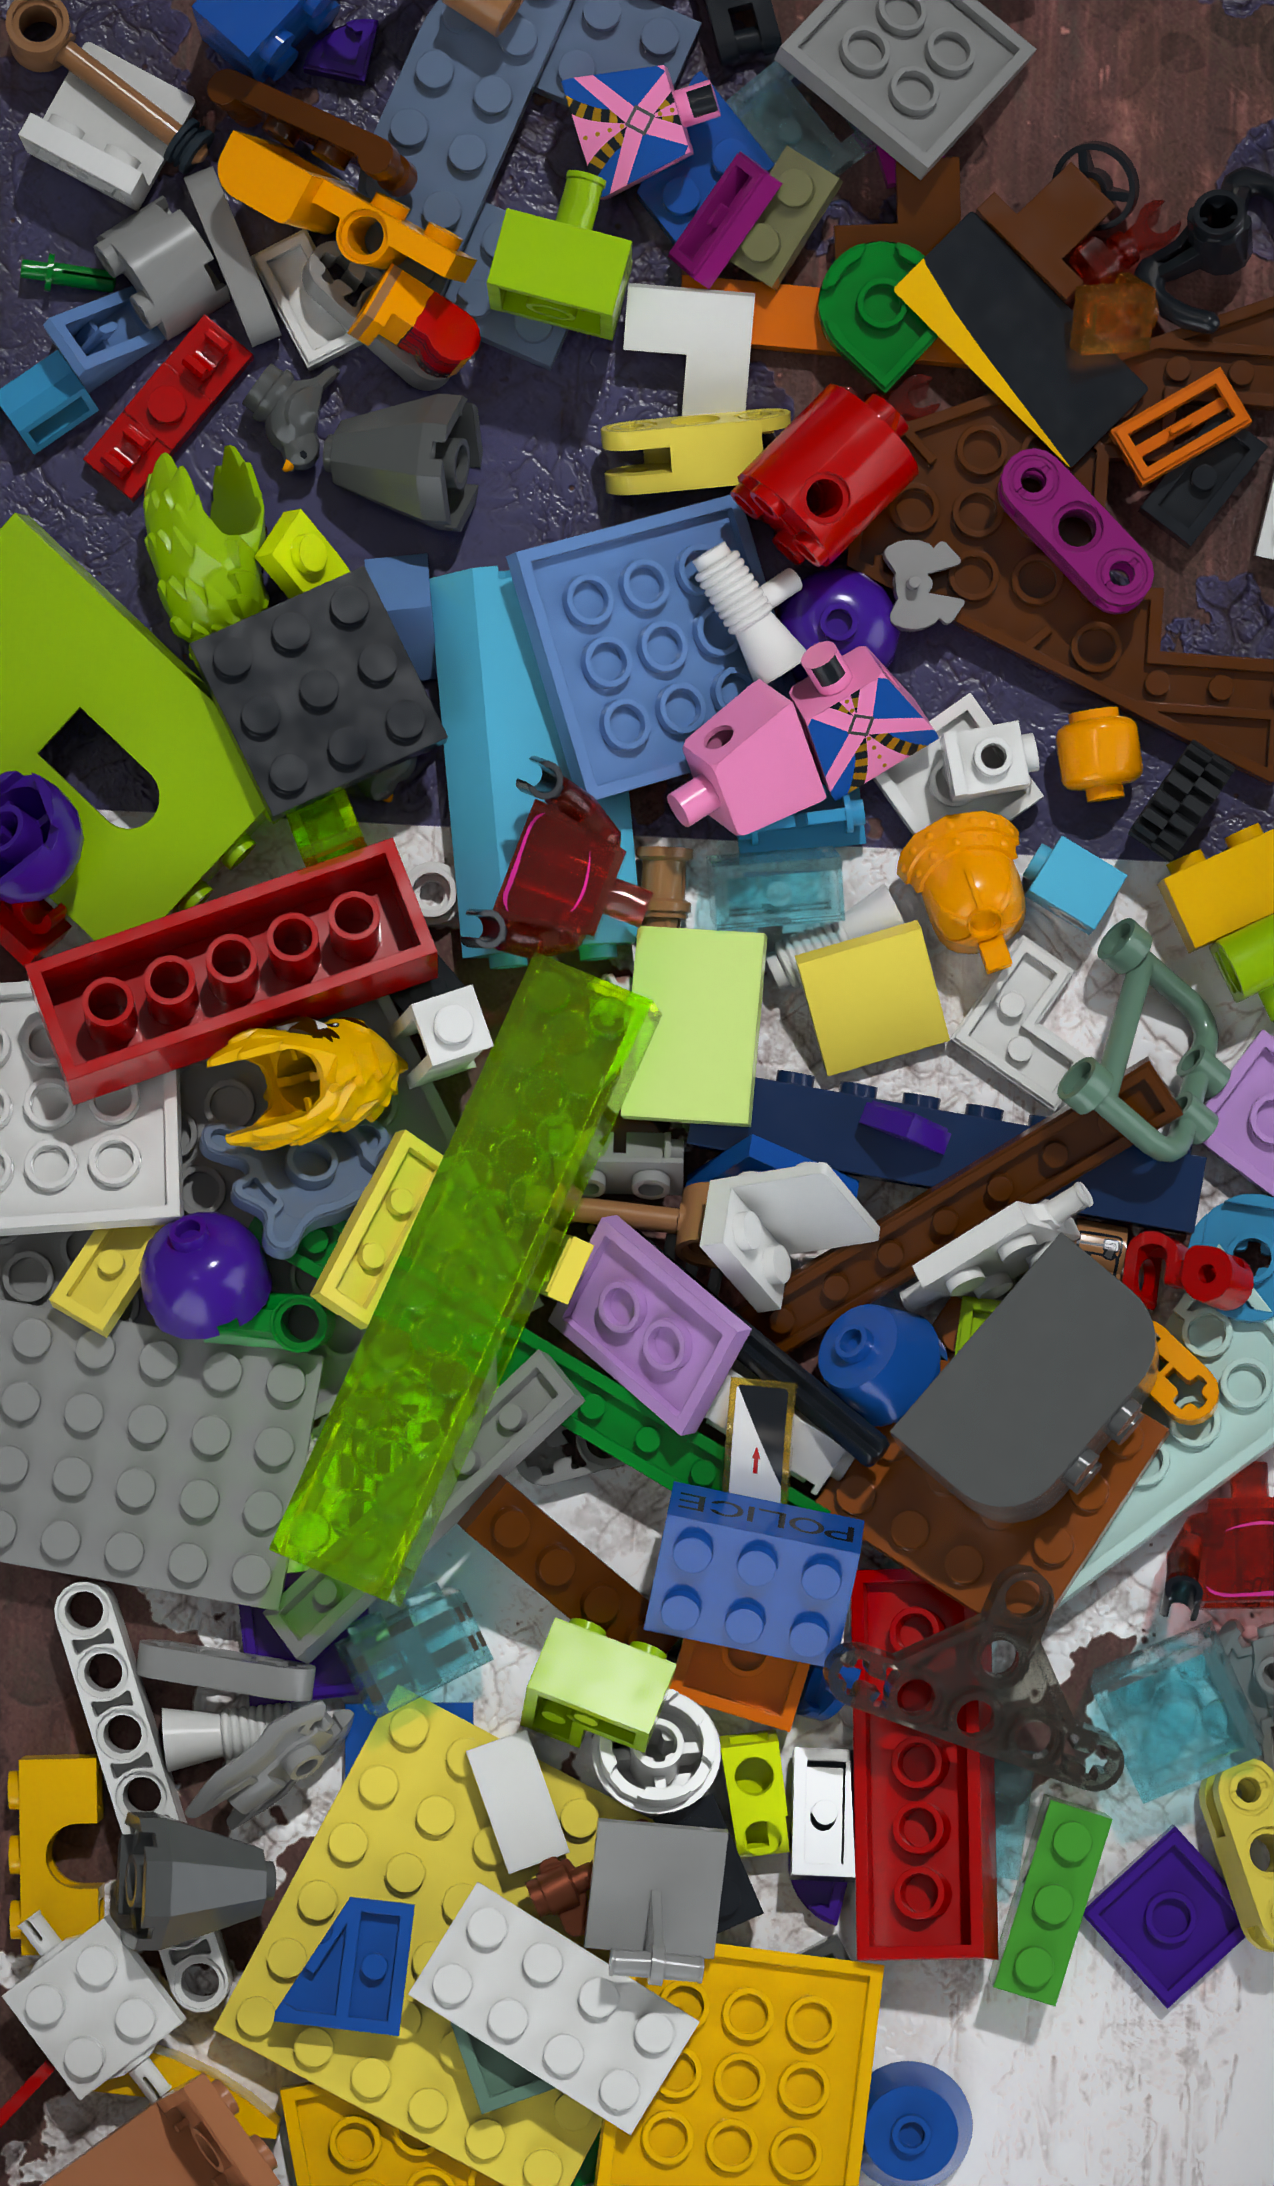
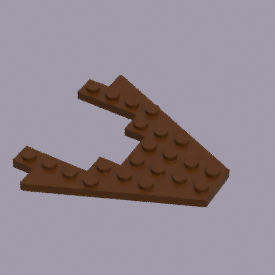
M1274 296L1218 315L1220 326L1213 334H1203L1179 328L1113 351L1147 385L1148 391L1111 429L1219 367L1223 370L1245 409L1274 411ZM1216 387L1185 405L1206 406L1220 398L1221 395ZM994 392L906 422L909 430L900 439L908 447L917 462L919 474L848 546L846 569L865 574L885 590L893 593L894 574L882 556L883 551L888 546L898 541L920 540L929 543L934 548L939 542H945L960 557L961 563L956 567L929 574L928 576L933 582L929 593L964 600V606L951 624L1114 707H1118L1123 712L1188 745L1195 739L1230 763L1235 769L1266 785H1274V659L1160 651L1164 588L1151 587L1141 603L1128 613L1114 615L1101 611L1081 593L1009 517L999 503L997 488L1000 476L1007 462L1013 455L1022 450L1036 448L1048 451L1055 456L1106 509L1109 462L1125 463L1121 456V450L1117 444L1113 443L1109 436L1110 430L1074 466L1068 467ZM1176 410L1131 435L1130 438L1134 445L1142 443L1175 424ZM1174 440L1145 456L1143 460L1146 465H1152L1171 454L1174 450ZM1028 478L1021 481L1024 490L1032 493L1041 491V486L1037 480ZM1076 517L1066 518L1058 525L1059 535L1067 544L1079 547L1091 542V529L1082 519Z

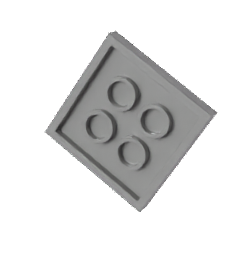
M824 0L780 46L774 60L919 180H922L1029 63L1037 49L978 0Z

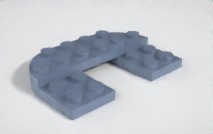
M438 0L426 16L373 133L386 139L398 150L400 155L414 165L418 175L416 186L405 196H390L378 185L376 180H373L360 169L357 192L372 200L376 191L402 203L410 209L406 220L423 230L426 229L429 222H433L463 239L458 250L476 259L477 262L466 283L444 278L409 257H406L398 267L473 317L480 329L482 342L551 371L569 329L490 309L487 279L506 210L485 202L533 92L569 107L561 83L563 80L660 65L668 68L675 89L699 36L702 22L650 0H524L507 28L498 37H495L442 3V0ZM379 222L372 224L365 235V243L370 254L377 251L383 242L384 233ZM378 269L382 274L386 271V269Z

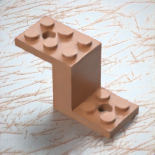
M203 2072L159 2097L158 2100L141 2110L39 2186H278L281 2183L273 2172L278 2165L269 2147L256 2134L249 2138L234 2115L239 2112V2107L233 2095L220 2080L215 2079L210 2082Z

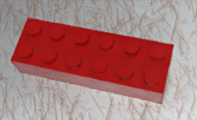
M392 837L24 966L32 995L74 1106L210 1058L214 1053L228 1045V1040L248 1029H268L301 1015L318 1020L438 978V951Z

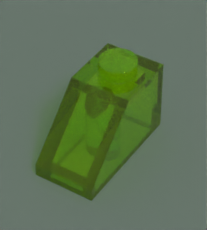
M345 789L286 815L306 867L368 846Z

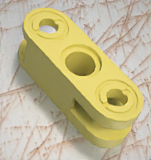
M780 408L752 409L738 412L626 421L603 426L600 430L602 448L604 450H643L644 464L617 467L604 473L606 492L612 495H641L736 486L739 484L737 476L763 451L762 434L774 433V430L786 428L791 423V411Z
M1251 1757L1241 1758L1219 1765L1206 1774L1201 1781L1198 1793L1200 1807L1244 1935L1257 1949L1274 1952V1772L1263 1761ZM1237 1788L1242 1792L1241 1798L1237 1796ZM1254 1839L1264 1843L1269 1851L1270 1862L1266 1871L1258 1869L1251 1860L1250 1847Z

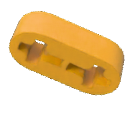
M1152 1320L1156 1339L1159 1340L1157 1342L1159 1359L1166 1366L1160 1372L1158 1371L1156 1382L1148 1397L1179 1424L1190 1426L1202 1424L1211 1418L1218 1408L1220 1396L1217 1380L1211 1371L1165 1327ZM1175 1373L1189 1386L1195 1384L1198 1380L1204 1383L1205 1386L1201 1393L1205 1404L1199 1409L1191 1403L1185 1405L1182 1409L1176 1406L1175 1403L1179 1398V1393L1168 1378Z

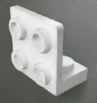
M86 42L83 45V50L180 124L184 125L189 120L196 107L193 96L91 42ZM70 71L44 118L42 119L30 112L18 134L27 153L136 211H139L166 162L163 157L168 146Z
M802 1162L795 1167L764 1172L747 1171L740 1173L738 1176L710 1180L700 1247L754 1309L760 1313L781 1309L784 1286L791 1275L789 1255L875 1242L879 1240L880 1226L827 1163Z

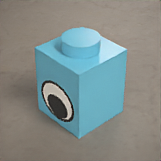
M1061 836L1053 849L1043 843L1040 845L1022 876L1032 881V884L1025 893V897L1090 935L1096 929L1128 875L1066 837Z

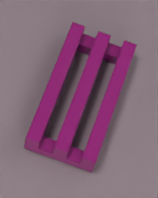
M740 151L674 244L668 257L694 280L710 289L783 183L773 177L756 161Z

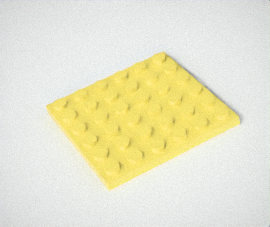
M396 1684L213 2030L505 2186H571L601 2128L602 2117L556 2088L481 2114L450 2021L417 2001L408 1993L477 1882L583 1948L585 1935L576 1937L568 1935L558 1914L555 1916L549 1914L539 1918L525 1882L536 1878L535 1874L539 1873L540 1863L511 1874L507 1871L466 1753L467 1750L500 1738ZM537 1759L570 1853L557 1857L559 1861L569 1859L575 1867H578L593 1860L598 1818L629 1821L646 1819L648 1822L654 1823L652 1819ZM590 1890L586 1891L587 1905H588L589 1891H590ZM351 1896L415 1904L399 2036L274 2021L276 2009ZM584 1948L609 1964L610 1950Z

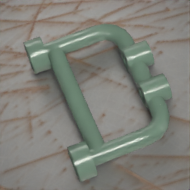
M1126 918L1115 924L1106 933L1097 951L1098 957L1117 974H1125L1101 1063L1093 1057H1085L1076 1062L1061 1079L1057 1095L1080 1115L1087 1114L1092 1110L1097 1112L1151 1158L1162 1162H1174L1184 1157L1191 1145H1199L1205 1142L1215 1131L1219 1118L1203 1102L1205 1098H1212L1222 1091L1230 1079L1231 1071L1216 1058L1219 1033L1216 1020L1208 1004L1194 989L1149 951L1153 941L1152 936L1135 920ZM1149 985L1186 1017L1193 1032L1192 1047L1181 1058L1176 1069L1177 1075L1183 1081L1179 1095L1175 1099L1181 1106L1183 1115L1168 1123L1170 1125L1168 1136L1161 1134L1118 1097Z

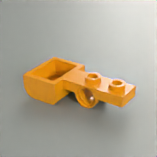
M233 130L220 155L218 177L222 187L229 195L278 223L320 234H330L337 227L336 241L338 248L344 257L354 263L385 270L391 263L398 266L406 257H409L444 278L466 283L477 262L476 259L458 250L463 239L433 222H429L426 229L423 230L406 220L410 211L407 206L376 191L371 200L355 191L356 188L278 143ZM379 222L383 228V242L377 251L370 254L365 246V235L372 224Z

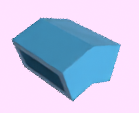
M56 350L0 389V407L34 455L99 411L59 350Z

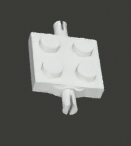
M1076 1182L1072 1187L1051 1200L1044 1199L1037 1204L1016 1201L914 1264L912 1267L919 1281L900 1291V1298L909 1312L917 1314L921 1309L942 1296L977 1297L978 1299H996L1004 1295L1013 1287L1011 1280L1030 1269L1061 1232L1073 1242L1082 1237L1072 1216L1093 1205L1090 1192L1083 1183Z
M40 1909L17 1927L21 1929L41 1958L37 1960L30 1974L4 1993L2 1997L77 2098L82 2100L105 2081L124 2076L126 2073H129L150 2104L167 2093L172 2088V2085L167 2082L149 2056L153 2053L158 2042L181 2025L187 2018L138 1952L122 1943L120 1928L108 1914L83 1934L68 1937L63 1941L42 1915Z

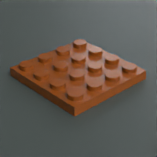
M951 1296L932 1324L948 1356V1361H940V1372L955 1355L962 1299L958 1296ZM1141 1412L1145 1416L1128 1439L1121 1445H1118L1112 1439L1099 1454L1098 1462L1102 1464V1467L1081 1493L1077 1495L1069 1489L1060 1501L1044 1514L1023 1522L1005 1523L990 1520L975 1513L901 1451L890 1433L896 1423L882 1427L876 1426L875 1428L887 1437L890 1444L885 1455L871 1468L865 1467L854 1458L841 1480L837 1481L831 1477L815 1502L829 1509L831 1514L865 1520L863 1542L1030 1649L1170 1435V1430Z

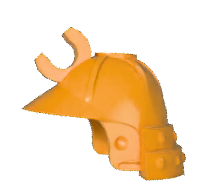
M983 810L946 815L913 835L901 851L897 864V875L906 885L911 884L916 893H922L930 923L939 941L949 950L956 953H980L988 975L1012 966L1011 964L1013 963L1006 943L1020 931L1025 920L1026 902L1024 890L1013 861L1018 858L1016 846L1019 845V831L1012 822L1002 815Z

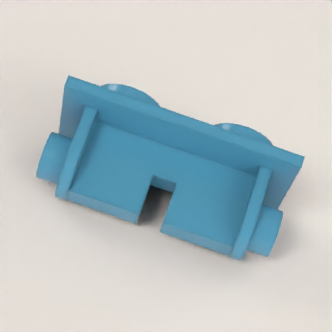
M823 785L827 796L823 801L750 834L737 836L740 860L866 844L864 824H866L865 811L859 787L835 801L826 785Z

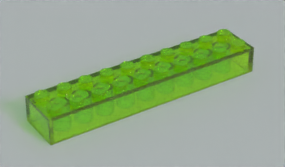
M534 952L496 1037L494 1047H492L269 1550L401 1607L661 1019L662 1013L653 1000Z

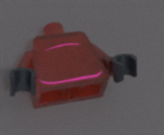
M531 756L529 760L541 767V780L537 785L532 786L517 778L516 787L521 792L542 800L544 799L545 802L537 799L533 802L493 910L469 909L466 911V915L476 916L481 920L483 925L481 936L479 938L461 937V942L464 946L470 948H494L498 951L534 960L573 952L582 945L585 939L595 940L604 915L640 928L654 892L619 879L627 851L620 847L621 831L599 802L588 792L564 777L556 763L537 756Z
M1261 1461L1252 1462L1230 1479L1231 1498L1208 1499L1203 1506L1202 1512L1187 1517L1166 1554V1578L1159 1609L1160 1615L1168 1617L1170 1606L1173 1603H1182L1191 1610L1190 1621L1197 1620L1199 1610L1274 1608V1497H1269L1268 1463Z

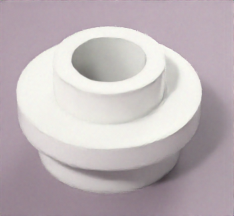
M432 861L421 863L407 873L427 925L436 926L444 924L458 914L455 870L446 864ZM438 883L444 888L445 897L440 904L429 906L421 900V890L426 884Z

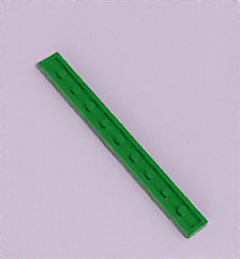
M255 1216L248 1229L262 1246L263 1225L262 1221ZM344 1220L336 1225L311 1231L301 1240L296 1253L284 1260L318 1279L347 1221ZM407 1257L378 1316L497 1387L503 1384L523 1363L540 1349L552 1357L586 1400L561 1424L563 1427L672 1491L673 1482L676 1481L729 1492L731 1451L699 1431L680 1436L622 1385ZM781 1481L780 1503L826 1513L831 1512Z

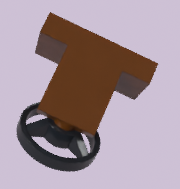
M1102 141L1084 142L1070 149L1061 157L1055 167L1052 180L1017 214L995 191L976 209L975 213L1068 306L1078 296L1084 281L1063 259L1092 231L1111 229L1129 217L1139 198V178L1130 158L1118 147ZM1089 150L1104 152L1119 162L1127 175L1129 191L1114 187L1110 175L1103 169L1094 167ZM1076 153H1078L1079 169L1072 162L1067 165L1068 161ZM1111 201L1127 202L1123 212L1117 218L1102 222L1116 207Z

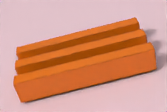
M1219 367L1111 429L1109 436L1113 443L1118 445L1122 452L1123 460L1127 467H1131L1135 474L1134 478L1141 489L1250 426L1253 421L1223 370ZM1216 387L1221 395L1220 398L1142 443L1134 445L1130 438L1131 435ZM1229 409L1233 418L1147 467L1143 460L1145 456Z

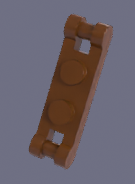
M221 69L210 78L207 86L209 98L222 110L227 111L228 116L241 127L250 128L262 122L264 124L261 129L275 140L295 148L299 140L314 146L311 151L312 154L339 170L345 171L349 163L358 166L369 177L376 180L378 185L390 196H405L416 186L418 175L414 165L400 155L398 150L386 139L233 69Z

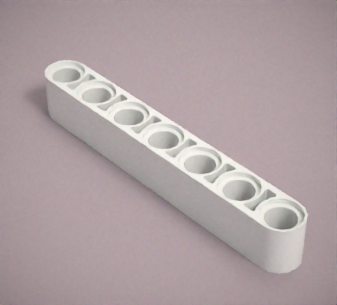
M93 1579L76 1582L66 1587L57 1597L54 1607L55 1620L122 1834L135 1833L134 1828L124 1824L128 1812H155L187 1823L172 1773L167 1772L164 1747L142 1677L136 1674L137 1661L118 1600L112 1589L103 1582ZM87 1591L93 1593L102 1603V1618L94 1627L80 1626L71 1615L70 1605L72 1599L79 1592ZM107 1653L118 1659L122 1666V1677L115 1688L105 1689L93 1682L90 1677L89 1667L95 1655ZM115 1716H130L138 1722L142 1737L136 1748L124 1750L112 1743L109 1738L108 1728ZM146 1777L152 1779L158 1785L161 1792V1800L159 1806L153 1811L138 1810L129 1801L127 1790L129 1783L134 1778ZM221 1930L163 1950H158L171 1992L177 2003L183 2008L196 2013L207 2012L217 2007L226 1997L233 1982V1970ZM198 1963L211 1966L219 1977L217 1992L208 1996H200L193 1993L188 1988L185 1980L187 1968Z

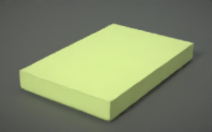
M638 926L621 1116L624 1119L751 1127L768 938L765 933Z

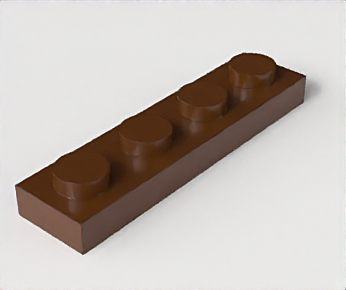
M499 1474L458 1521L457 1524L467 1534L569 1619L580 1618L588 1620L603 1628L608 1638L629 1646L633 1641L644 1642L657 1647L665 1654L679 1640L680 1637L643 1630L649 1600L502 1475Z

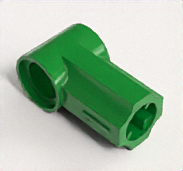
M270 1292L267 1303L252 1320L239 1326L236 1318L227 1324L217 1326L220 1336L204 1339V1343L284 1349L295 1353L308 1352L323 1346L332 1337L336 1326L335 1314L316 1302L310 1296L311 1293ZM299 1304L313 1309L319 1321L317 1333L308 1341L297 1339L288 1328L289 1313Z

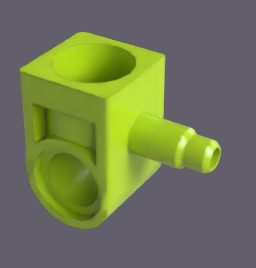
M1273 913L1216 940L1209 947V950L1236 1003L1241 1002L1258 993L1271 1022L1274 1023Z

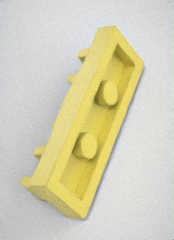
M406 1129L395 1132L370 1182L362 1192L337 1240L338 1242L310 1296L316 1302L334 1314L340 1315L360 1330L371 1328L456 1164Z

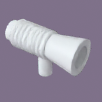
M724 541L692 561L698 570L695 579L697 582H700L699 586L701 589L705 590L704 594L706 597H710L709 602L714 605V610L719 612L718 616L724 620V626L729 627V634H735L753 682L760 679L768 684L800 664L803 654L807 651L771 612L773 608L802 589V582L794 570L787 568L758 588L759 583L754 580L753 573H749L750 569L744 565V559L739 558V551H731Z
M884 883L839 917L842 919L822 921L821 924L817 922L813 928L809 926L805 931H799L797 935H790L789 939L784 938L782 942L774 943L773 947L775 950L766 954V962L779 989L789 985L797 989L802 984L795 955L904 924L886 884Z
M289 1702L284 1703V1705L276 1703L275 1706L267 1704L266 1707L258 1705L257 1708L249 1706L248 1709L240 1707L239 1710L236 1707L231 1708V1710L224 1708L221 1713L162 1708L163 1745L167 1772L225 1756L226 1764H228L252 1746L273 1720L297 1708H292Z

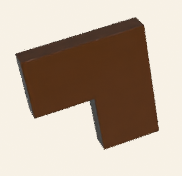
M942 157L922 180H919L895 160L896 223L834 225V261L853 246L874 241L904 243L926 256L961 221L959 157Z

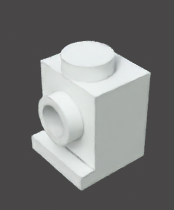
M1019 720L958 732L956 730L944 732L940 739L951 803L1027 789L1030 785L1029 772L1040 770L1033 733L1021 735ZM989 746L1001 749L1005 756L1004 764L997 769L986 767L981 760L983 749Z

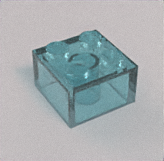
M1212 1620L1093 1669L1090 1688L1143 1804L1263 1755L1264 1735Z

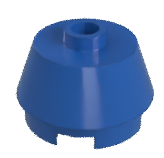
M875 1304L854 1307L837 1318L823 1337L818 1354L819 1369L827 1388L874 1427H882L892 1423L897 1424L939 1375L940 1361H948L946 1349L938 1338L934 1327L927 1319L916 1313Z
M916 2061L894 2062L873 2071L871 2075L861 2171L882 2186H935L952 2175L963 2162L969 2150L973 2132L971 2109L959 2085L942 2070Z

